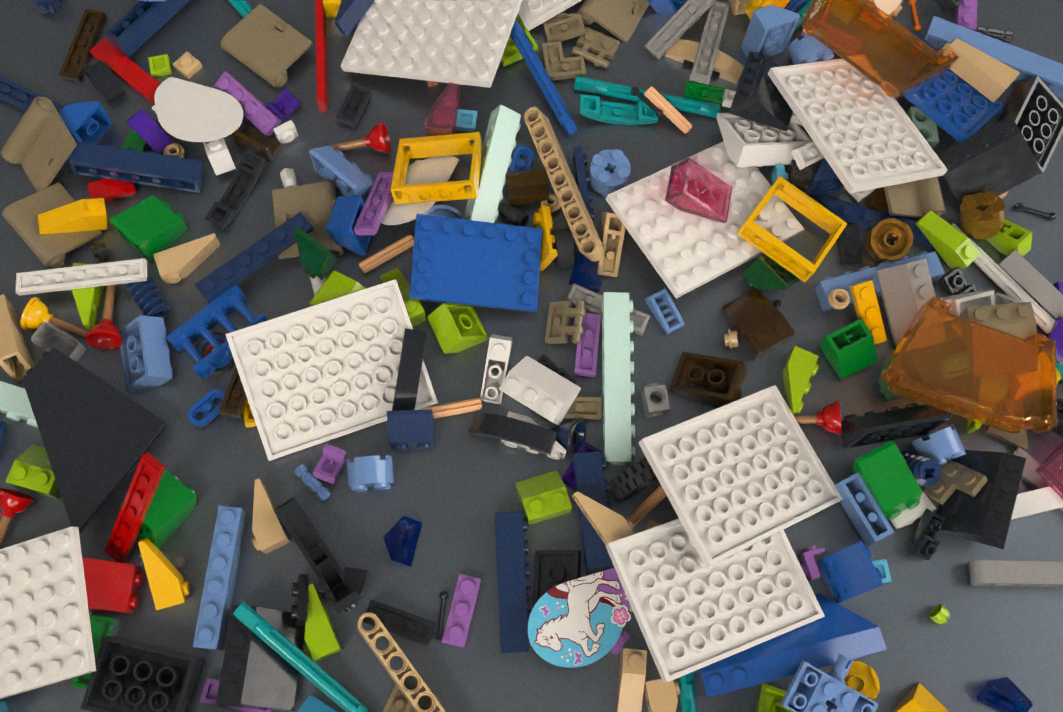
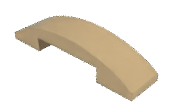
M679 39L666 52L665 57L681 63L684 60L694 63L699 43ZM718 50L713 70L720 73L719 78L737 84L744 66L731 56Z

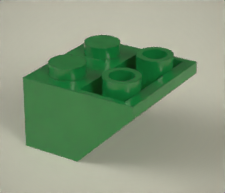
M862 318L827 335L819 344L840 380L878 361L873 335Z

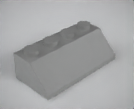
M926 258L877 270L876 275L895 350L905 351L946 341Z

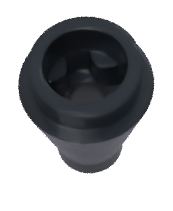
M502 203L498 208V214L511 225L525 227L529 220V215L526 214L525 210L509 206L505 203Z

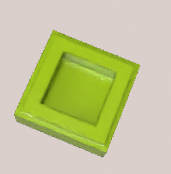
M168 54L148 57L150 73L153 78L172 75Z

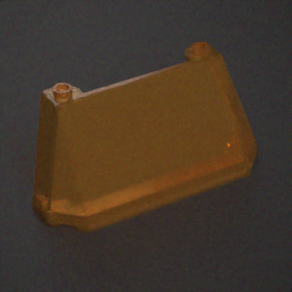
M813 0L802 24V28L808 36H814L881 87L887 96L894 97L895 99L951 68L959 58L952 51L947 56L942 55V49L938 52L868 0Z
M932 297L920 308L881 372V378L883 381L888 382L890 392L1009 433H1020V429H1033L1034 433H1045L1056 427L1058 423L1056 341L1047 338L1043 334H1034L1026 339H1021L948 313L950 305L942 298Z

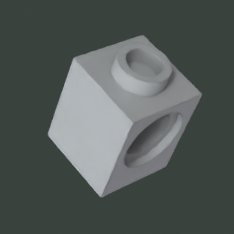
M659 383L646 385L641 393L646 418L667 415L670 411L666 385H659ZM650 396H657L660 399V403L652 402Z

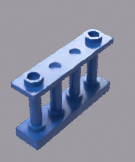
M237 285L220 295L166 337L178 353L185 349L197 364L192 368L202 380L213 374L218 367L233 356L228 341L226 340L221 344L209 331L211 327L220 322L229 333L237 331L238 329L226 317L236 308L249 322L243 328L268 321L263 313L256 317L246 307L244 302L247 298ZM201 335L214 348V351L205 358L191 344Z

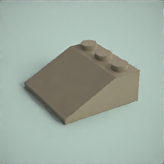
M1031 302L966 307L958 316L972 377L1036 372L1038 370L1036 319Z

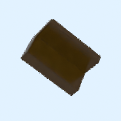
M246 126L241 133L238 131L232 133L238 146L265 158L270 163L282 148L281 143L249 126Z
M545 168L505 174L509 205L550 200Z

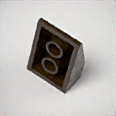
M756 288L721 307L722 312L733 329L737 330V335L754 361L787 343L795 334L784 315Z
M682 352L670 390L720 408L741 398L749 373L743 361Z

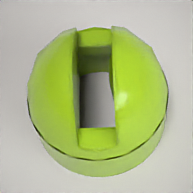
M937 604L929 612V618L942 625L947 623L946 619H950V612L942 604Z

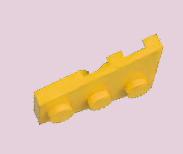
M542 205L533 215L535 228L542 229L540 271H544L557 256V250L552 248L553 243H555V236L550 234L553 226L550 206Z

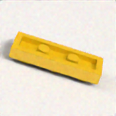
M873 280L851 285L850 290L857 319L862 318L873 335L874 344L887 341Z

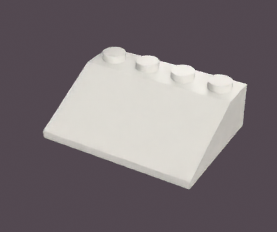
M717 113L716 116L727 154L737 167L776 166V164L797 165L791 151L812 141L796 123H789L786 132L730 113Z

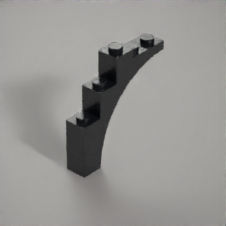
M293 496L277 507L275 513L315 572L336 611L339 614L343 611L347 613L357 606L358 600L361 597L309 517Z

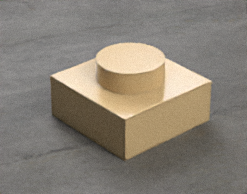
M188 51L173 63L174 68L188 80L203 67L201 62Z

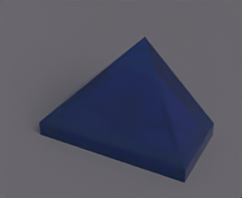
M578 251L569 285L573 286L574 283L598 293L601 290L602 283L588 258Z
M403 516L383 537L391 561L411 567L422 522Z
M1008 677L988 681L976 696L977 701L1000 712H1028L1033 706L1030 699Z

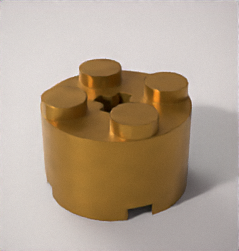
M994 191L964 196L960 205L961 231L965 235L967 233L973 235L975 239H987L997 235L998 231L1004 226L1003 200Z
M888 218L874 224L866 232L865 236L867 252L874 260L882 262L904 257L913 243V234L910 227L895 218ZM886 238H891L892 242L887 243Z

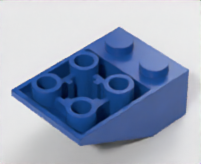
M862 541L817 561L836 603L883 586L882 575L878 568L874 567L871 561V552Z

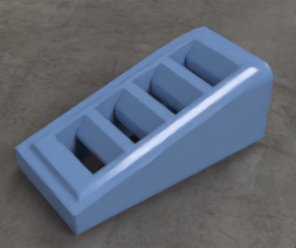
M666 288L644 299L666 335L685 325ZM661 298L663 301L657 304L655 300ZM663 305L667 306V309L660 311V307ZM671 312L672 315L665 319L663 315ZM673 319L676 320V323L668 326L667 322Z

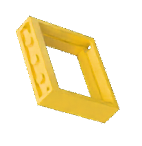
M480 132L400 139L391 183V192L395 204L477 198L483 154ZM473 154L470 180L405 185L410 159Z
M779 176L738 231L737 235L803 282H806L814 274L848 223ZM773 195L831 234L812 262L754 222Z

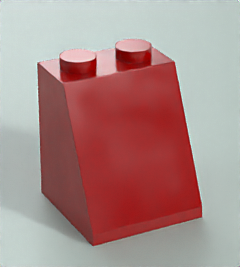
M82 557L88 609L91 611L133 615L134 609L139 604L137 593L144 579L143 568L132 564Z

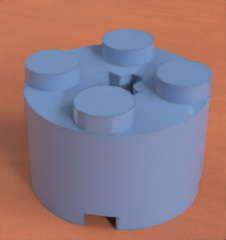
M821 30L805 33V38L801 40L796 38L787 48L793 65L827 61L834 57L830 44Z
M619 149L603 150L595 154L589 169V185L591 189L607 197V195L626 187L631 172L628 158Z
M954 424L911 441L918 455L935 460L939 464L966 454Z
M380 455L355 457L354 461L347 459L348 487L352 488V491L367 492L369 487H374L377 490L391 489V484H394L392 456L386 455V460L380 459Z

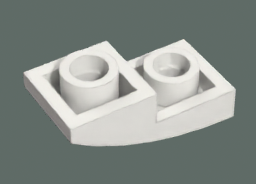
M922 491L920 503L912 510L907 508L897 518L890 520L896 529L912 524L917 518L922 517L926 508L933 512L937 509L924 491Z

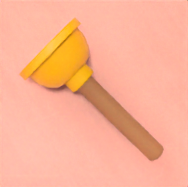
M38 297L30 299L20 321V327L24 330L38 329L42 323L49 322L59 329L86 338L87 333L90 331L53 317V314L49 313L47 306Z

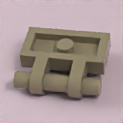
M585 27L586 34L581 35L577 41V46L581 47V49L574 46L572 54L583 56L584 59L593 62L595 66H602L607 69L610 61L606 59L612 61L620 46V41Z
M570 301L550 302L545 342L547 344L567 343L568 335H572L573 343H580L581 336L584 333V328L582 327L583 318L586 316L584 301H577L576 308H572ZM571 317H575L574 326H570Z

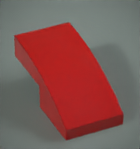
M101 179L87 184L90 199L104 198L105 203L113 202V198L133 197L136 193L134 184L131 182Z

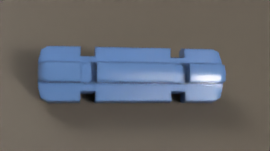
M300 464L295 469V474L302 478L304 484L313 493H317L316 496L320 501L327 500L331 492L326 487H323L324 484L318 478L313 477V473L309 472L310 470L306 465Z

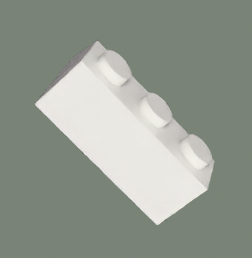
M526 356L509 371L499 390L549 421L560 425L581 388L529 356Z

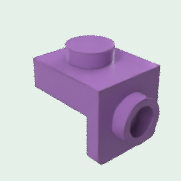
M325 444L323 455L313 471V477L334 484L345 465L346 451L336 446Z
M816 545L804 548V553L798 555V559L809 582L821 577L814 556L826 551L824 547L817 549Z

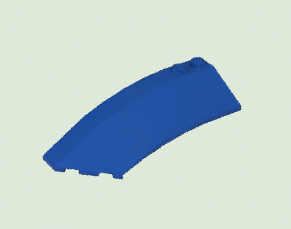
M820 593L814 594L825 617L699 669L707 698L795 675L802 660L818 669L835 664L839 654L851 660L887 650L880 627Z

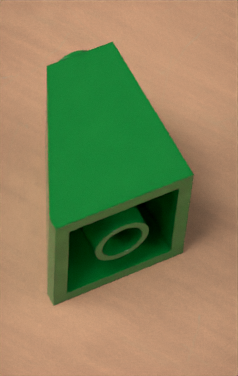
M154 195L109 220L120 236L150 263L155 261L153 254L167 250L188 230L184 223L186 219L178 211L172 212L170 210L171 206L164 199L159 201Z
M893 440L855 460L851 476L856 473L860 475L886 519L893 520L907 508L912 510L919 505L923 492Z
M164 470L137 539L141 541L144 538H149L160 549L196 508L197 495L195 491L190 487H185L173 473L169 474Z

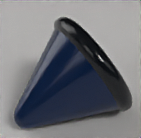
M581 418L550 429L557 432L556 441L572 455L578 452L583 441L586 439V424Z

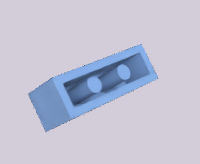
M858 473L835 485L843 498L840 501L841 505L866 546L894 533Z

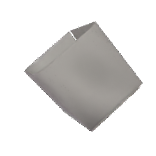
M49 322L42 323L31 337L32 343L40 348L42 346V349L48 352L50 351L47 346L48 340L55 336L60 337L63 345L59 351L65 354L68 348L76 347L69 356L76 362L80 360L87 350L76 338Z

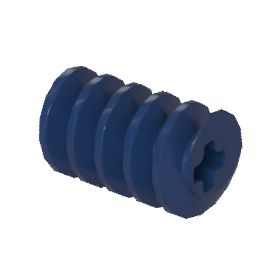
M147 276V281L126 284L127 290L134 297V301L138 304L144 316L163 317L170 309V304L165 303L166 297L161 296L162 291L157 289L158 285L156 283H153V277Z
M910 451L900 452L919 485L928 487L937 483L942 473L941 466L937 461Z

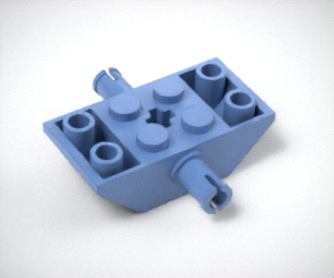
M839 654L831 673L828 674L802 660L780 705L793 712H875L879 704L845 685L844 679L853 661Z

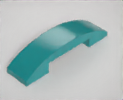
M580 94V114L587 118L619 125H644L657 123L658 121L656 112L643 101H638L637 105L600 101V96Z

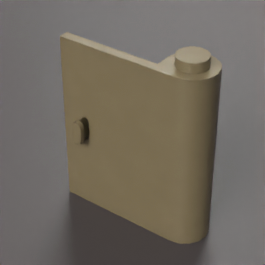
M584 0L576 14H581L584 25H591L595 21L621 41L627 43L650 4L647 0Z
M262 4L253 9L226 33L221 40L222 49L275 88L285 85L287 82L286 69L313 45L311 40Z
M35 97L0 153L5 160L22 165L36 192L50 185L77 144L52 101L47 97Z
M938 176L884 187L890 215L922 218L930 210L941 218L946 214Z
M321 180L318 183L272 190L276 228L301 212L314 229L308 235L329 250L334 257L343 255V246L334 243L326 231V225L329 222L333 206L337 200L334 183L329 180ZM297 242L280 253L279 259L298 257Z
M59 182L8 205L2 213L7 222L47 269L61 268L64 265L66 253L103 235L101 230L40 235L37 215L75 202Z

